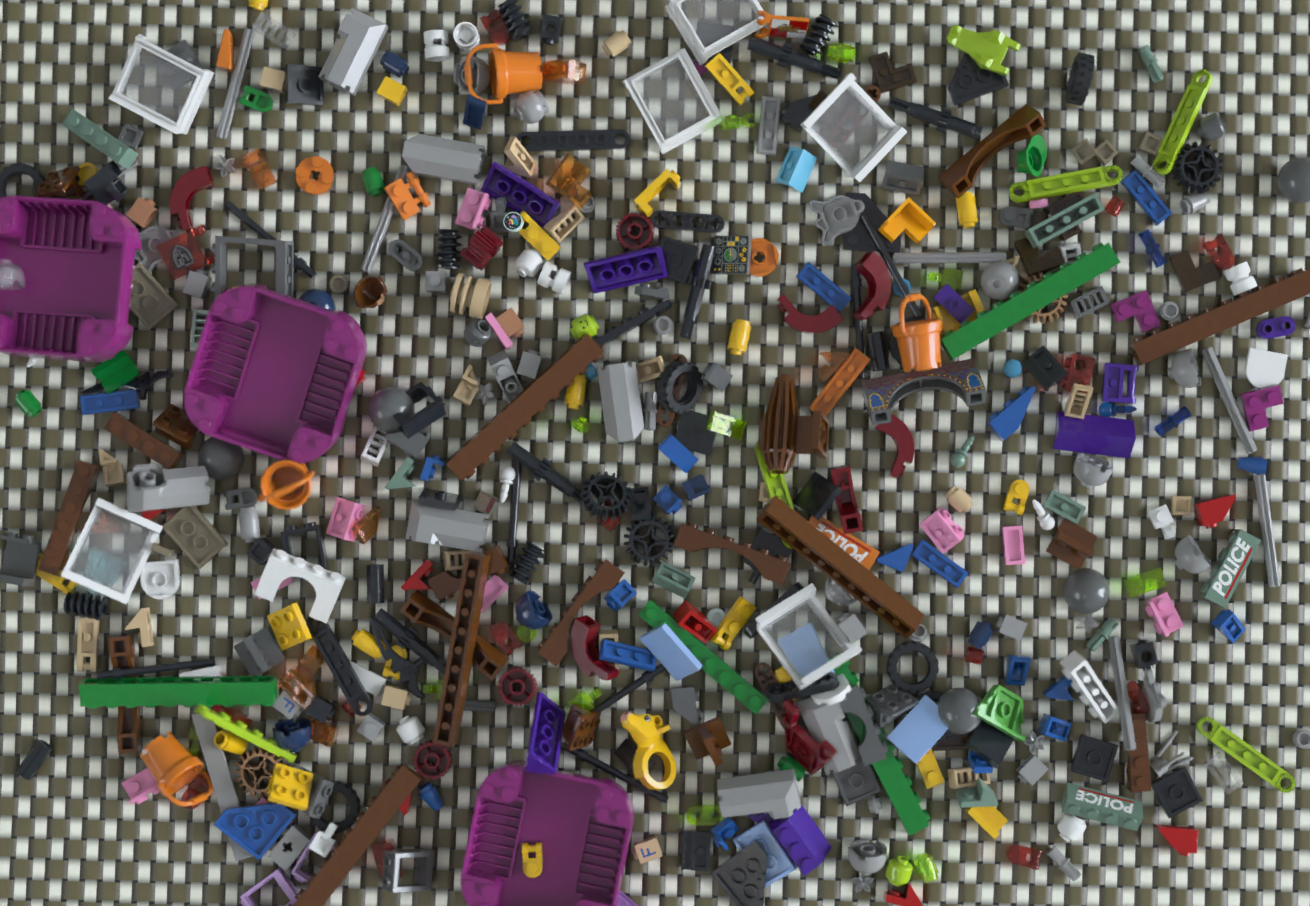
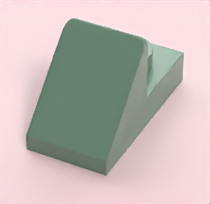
M407 457L385 488L393 490L416 487L415 484L405 478L406 474L410 476L416 468L414 466L416 461L411 457Z
M979 777L977 778L975 788L956 789V797L960 808L998 806L993 789Z

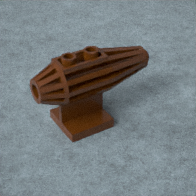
M780 374L779 377L775 378L766 412L759 423V428L762 432L761 438L758 440V448L763 454L768 472L772 474H787L797 454H816L819 459H827L829 420L822 411H813V416H799L794 379L788 374Z

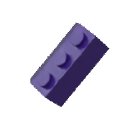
M802 804L798 810L797 808L793 810L792 816L774 819L768 823L772 832L804 876L818 867L832 848Z

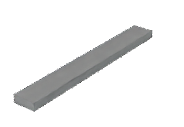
M197 713L192 714L222 815L226 808L241 807L225 752L218 749L214 744V737L218 733L216 724ZM228 837L235 861L253 857L252 854Z

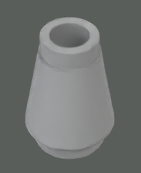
M1206 192L1184 196L1180 200V208L1184 214H1193L1210 203V197Z

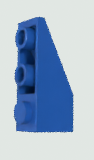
M1034 386L1022 388L1015 400L1011 398L1003 404L1005 408L1001 412L995 411L988 417L990 421L986 424L1001 441H1004L1020 427L1036 388Z

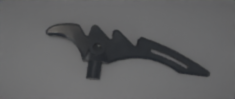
M146 371L139 378L136 377L121 387L138 391L139 399L146 400L147 392L151 390L152 385L156 381L167 377L172 378L173 374L167 371H156L150 377V372ZM99 383L82 391L80 395L98 394L105 389L102 383Z
M371 617L372 631L380 652L386 661L392 659V672L397 673L400 671V683L409 681L408 691L418 698H425V695L419 690L417 685V678L420 673L418 669L425 662L419 658L412 663L399 656L388 644L384 630ZM377 629H379V631H380L381 637H382L383 642H384V644H385V646H386V648H387V651H385V649H384V647H383V645H382V643H381V641H380V638H379L378 633H377Z

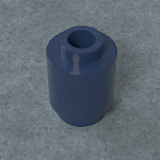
M385 52L380 60V65L383 66V69L398 78L405 76L410 68L408 66L409 62L394 52Z
M985 620L982 622L977 621L969 635L968 642L982 649L994 633L993 625Z

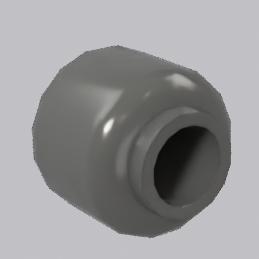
M1216 113L1201 118L1199 121L1200 126L1197 127L1200 137H1205L1209 142L1223 137L1225 130H1227L1223 116H1219Z
M474 319L464 330L465 340L474 347H481L492 336L490 324L483 319Z

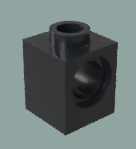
M543 14L539 36L543 44L551 46L555 43L559 44L563 24L562 17ZM554 27L556 32L553 35H548L546 33L547 28Z
M258 538L246 553L259 565H266L273 549L277 548L266 538Z
M1146 640L1130 645L1136 668H1142L1144 671L1145 669H1153L1155 664H1159L1153 641ZM1144 651H1147L1149 654L1146 661L1141 660V654Z
M314 694L307 704L304 713L325 723L333 718L336 712L333 710L335 704Z

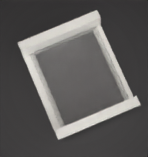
M670 0L669 4L665 6L700 66L706 63L712 55L762 27H769V23L765 25L757 24V19H764L762 16H757V12L763 10L757 0Z
M138 34L135 37V42L116 86L108 99L175 134L183 133L187 135L214 72L208 69L202 70L146 40L147 37Z
M685 48L676 51L622 81L625 88H628L655 137L662 155L723 122L719 109Z
M849 73L846 74L839 85L800 126L851 178L861 182L907 131L903 127L896 125L854 81L856 77Z
M98 498L61 576L127 604L152 551L151 547L156 542L163 526L137 514L128 513V510Z
M813 583L755 618L757 622L756 630L800 690L862 651L858 644L852 646L816 598V587Z

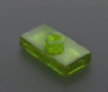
M711 411L706 429L741 440L746 422Z
M1161 567L1123 579L1129 598L1167 586Z

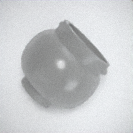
M539 90L521 93L516 98L515 107H513L516 117L528 124L537 123L543 118L544 114L549 112L546 99Z

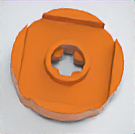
M319 156L304 159L295 170L297 184L306 193L321 195L330 190L333 185L334 169L327 160ZM313 171L320 172L317 181L310 179Z
M752 239L750 275L755 277L767 276L775 270L779 259L778 251L766 239ZM758 252L765 256V259H762V263L754 260Z

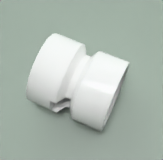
M461 22L455 27L453 37L460 50L469 52L479 45L480 36L472 23Z
M425 31L423 33L424 44L427 45L425 48V60L431 62L449 60V47L446 46L449 43L448 31Z
M547 261L540 273L537 284L545 288L551 287L552 291L562 295L572 272L563 268L557 269V265Z
M1247 261L1223 271L1226 279L1232 281L1230 288L1234 296L1258 286L1254 276H1249L1250 267Z

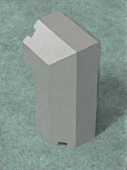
M351 8L352 14L347 13L339 27L337 34L341 35L340 40L336 38L335 44L318 77L324 82L325 80L330 81V86L355 96L388 30V26Z
M418 134L404 142L402 157L415 176L434 177L478 185V179L481 178L484 157L481 156V153L485 152L484 145Z
M631 362L632 366H628V363L606 365L605 370L597 367L606 433L619 443L635 441L644 429L635 362Z
M153 463L134 466L133 471L127 473L126 505L128 513L209 504L210 488L207 487L209 479L205 466L167 470L162 467L159 470L157 465Z
M412 501L405 539L410 540L412 538V541L434 545L440 541L439 545L483 553L480 545H485L489 522H485V518L489 519V515L461 509L453 511L422 505L417 501Z
M811 696L796 702L811 739L819 744L827 739L838 751L823 766L826 775L830 774L829 770L837 773L856 765V759L859 762L862 761L847 721L844 719L845 715L839 702L832 705L827 703L817 705Z
M794 769L717 779L718 796H720L719 807L722 818L762 812L765 814L766 812L769 813L773 819L787 818L793 815V810L796 808L798 810L801 807L800 792Z

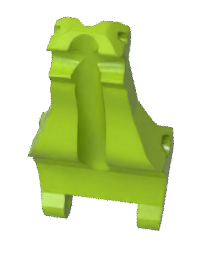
M956 24L951 27L946 37L948 45H952L956 49L969 54L980 68L1003 76H1007L1009 72L1008 68L1001 65L1008 49L1019 51L1021 47L1019 43L1005 36L1000 31L974 32L963 29Z

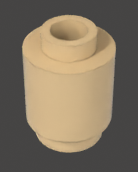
M624 30L617 31L603 41L604 45L602 48L608 56L612 55L615 57L629 47L628 45L631 43V40Z
M955 485L944 495L947 498L946 501L959 513L962 511L966 513L973 506L971 503L973 499L963 489Z

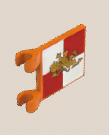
M763 10L757 12V16L764 17L762 20L757 19V24L765 25L769 23V28L762 27L757 31H761V33H755V38L763 39L769 36L804 39L806 37L809 18L770 15Z

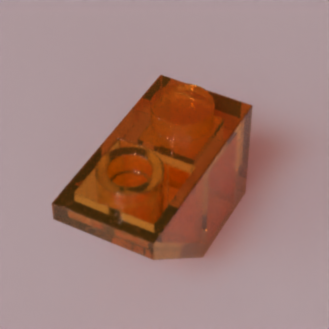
M572 59L544 61L542 80L567 84L584 83L586 64Z

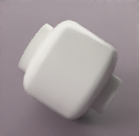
M525 249L515 261V265L518 268L516 270L517 273L522 277H534L543 266V256L535 249Z
M407 715L399 720L400 725L397 726L396 731L404 743L412 745L424 737L425 728L418 717L413 716L410 718Z
M1065 813L1057 825L1060 837L1066 841L1078 840L1086 829L1085 818Z

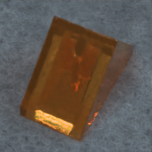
M311 718V739L327 747L334 746L340 726L328 722L322 723Z

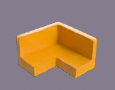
M908 197L881 225L878 231L891 243L903 231L917 244L936 225V222Z

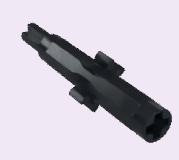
M752 36L749 40L747 50L777 60L778 66L786 68L787 64L834 79L839 77L840 68L794 51L791 44L785 43L782 47Z
M893 96L888 105L890 108L904 112L913 118L936 125V131L945 133L947 129L978 140L983 128L975 123L952 116V110L946 108L941 112Z
M703 244L695 275L689 276L688 284L692 286L679 337L691 339L705 289L710 290L712 281L708 280L716 250L714 246Z
M512 443L506 453L533 472L531 475L538 481L541 478L566 496H571L581 503V491L576 488L575 484L549 467L552 464L549 460L543 458L541 461L517 443Z
M382 608L376 613L373 619L398 639L396 642L398 646L402 649L407 646L426 663L445 675L447 662L416 636L418 632L412 626L407 629Z

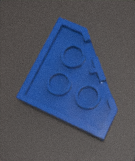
M278 803L226 808L214 823V826L260 860L294 819L296 813L286 805Z

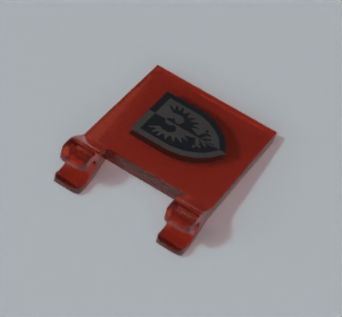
M203 224L156 245L173 280L189 274V271H196V269L215 263V255L210 254L205 257L195 237L205 233L206 228Z

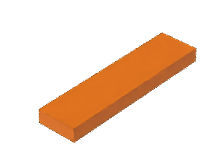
M855 348L809 406V409L812 412L822 411L827 416L871 359Z

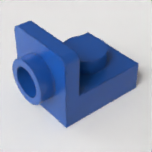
M432 455V458L427 457L420 479L429 481L430 478L433 479L436 472L434 464L446 467V463L443 462L444 458Z
M667 485L653 497L668 514L671 512L675 514L682 507L680 505L682 500Z
M624 579L604 597V600L610 609L617 612L637 592Z
M969 749L968 762L973 773H992L993 766Z
M726 817L711 829L714 834L712 839L718 847L722 846L727 851L729 847L725 841L740 829L730 817Z

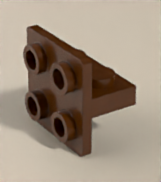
M79 166L66 167L58 171H50L46 175L44 182L38 186L34 196L38 198L47 196L48 198L67 200L82 198L85 192L75 179L81 169Z
M170 404L153 422V426L156 427L155 432L187 450L192 446L196 432L199 430L191 422L186 411L173 404Z
M1064 518L1048 545L1046 552L1074 568L1080 569L1086 557L1092 556L1094 550L1091 548L1097 536Z
M576 703L571 705L563 726L561 739L568 744L567 750L571 751L588 747L593 742V734L600 723V711L590 712Z
M719 717L684 731V736L697 760L710 755L715 766L722 764L720 755L723 753L721 749L730 746L731 742Z

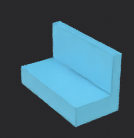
M790 146L775 181L782 185L791 186L798 192L803 193L817 158L804 149Z

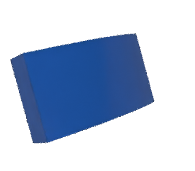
M671 434L657 447L685 473L699 460Z

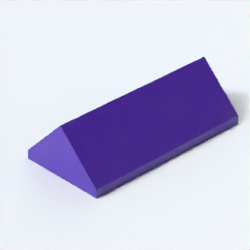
M495 161L481 188V191L488 193L494 199L506 197V207L519 214L524 210L542 229L554 218L561 206L559 201Z
M660 246L584 263L594 294L668 277L663 250Z
M1057 411L1053 449L1130 458L1136 440L1134 420L1086 414L1084 419L1065 416L1064 412Z
M538 692L536 697L527 752L526 771L554 775L557 773L566 711L541 692Z

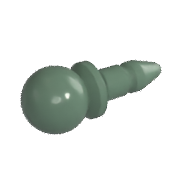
M974 435L967 438L961 449L957 448L956 453L952 454L950 458L952 466L959 468L965 464V458L969 456L966 452H968L973 444Z

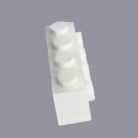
M1074 650L1060 661L1064 668L1062 673L1068 680H1072L1071 686L1077 693L1080 692L1079 698L1086 706L1090 707L1088 711L1094 718L1098 717L1106 724L1119 713L1118 707L1088 662Z

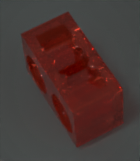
M1075 353L1066 357L1064 368H1066L1068 375L1060 381L1061 392L1070 394L1072 390L1070 381L1072 379H1076L1078 384L1089 386L1096 358ZM1076 360L1082 362L1083 368L1081 370L1075 368L1074 363Z

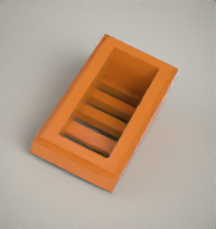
M225 29L216 66L220 70L233 72V35L229 29Z

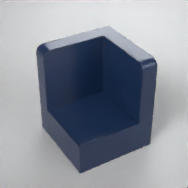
M702 474L682 483L690 501L711 491Z

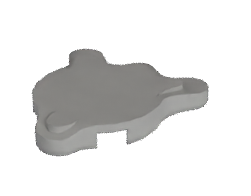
M837 195L823 202L817 200L810 201V210L821 215L816 220L815 225L823 231L822 242L826 245H831L838 235L851 231L857 225L860 214L864 211V203L861 200H854L844 195Z
M151 226L144 229L142 232H139L142 246L141 250H135L134 259L138 262L140 261L151 273L155 266L165 263L171 258L172 248L180 240L179 232L159 226Z
M1145 669L1141 698L1146 720L1149 723L1161 720L1163 708L1167 705L1165 696L1161 694L1159 683L1154 681L1153 671Z

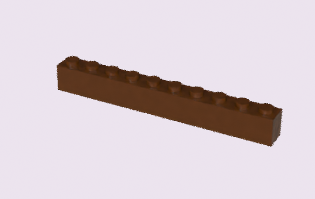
M1300 268L1291 272V277L1285 278V276L1274 279V284L1268 286L1265 283L1257 286V291L1251 294L1248 290L1239 294V299L1233 301L1232 298L1222 301V306L1215 308L1214 305L1203 309L1204 313L1197 316V313L1185 317L1187 320L1180 323L1177 320L1168 324L1169 328L1162 331L1161 328L1150 332L1152 336L1144 338V335L1133 339L1134 343L1130 344L1129 347L1137 366L1153 361L1310 294V269L1303 271Z
M586 332L446 461V465L461 481L465 477L469 479L476 472L474 469L477 466L486 464L490 459L489 455L493 452L495 454L499 452L507 439L509 441L518 434L517 430L521 426L523 428L532 421L531 417L535 413L539 415L546 408L545 404L549 400L553 402L560 395L559 391L565 387L567 389L574 382V377L578 374L580 376L588 370L587 366L592 361L594 363L603 356L601 354L603 348Z
M776 495L765 504L757 517L759 522L904 638L916 632L924 617L922 612Z
M470 551L465 554L433 743L452 747L459 740L490 554Z
M405 763L402 767L398 765L391 773L394 776L390 782L385 781L380 787L381 794L378 798L373 796L367 804L370 807L367 812L364 813L362 811L355 819L357 822L354 828L349 827L343 837L346 839L342 844L337 842L331 850L333 853L331 858H325L320 864L321 871L317 875L313 873L307 883L310 885L306 890L301 889L295 896L297 901L293 906H323L423 777Z

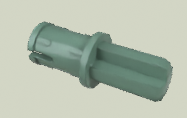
M1149 45L1138 49L1137 52L1144 63L1143 67L1147 68L1153 82L1157 83L1163 80L1164 76L1157 64L1158 59L1155 60Z
M1109 617L1100 629H1096V634L1088 641L1086 647L1090 651L1095 652L1105 639H1109V635L1119 624Z

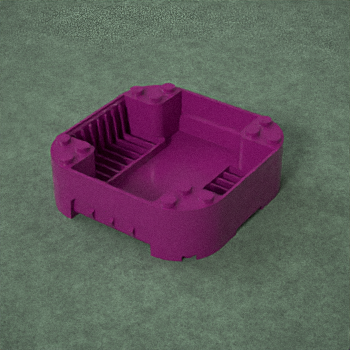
M23 196L0 198L1 353L27 358L104 362L116 357L117 353L125 349L131 339L134 328L128 324L131 306L130 298L133 286L135 250H141L142 246L140 234L128 217L105 204L94 201Z
M247 284L229 289L219 295L212 303L204 324L184 391V406L189 419L201 432L211 437L280 460L287 459L298 463L315 460L331 449L341 436L355 387L366 358L367 342L358 322L349 314L343 311L325 309L321 306L284 295L283 293L269 290L266 288L267 285Z
M527 761L509 762L492 772L483 781L477 794L461 873V890L468 906H616L634 824L633 803L624 788L617 782L605 777L598 779L559 770L554 775L527 772ZM536 842H542V873L538 877L529 878L523 872L522 843L534 845ZM530 852L529 858H536V852Z

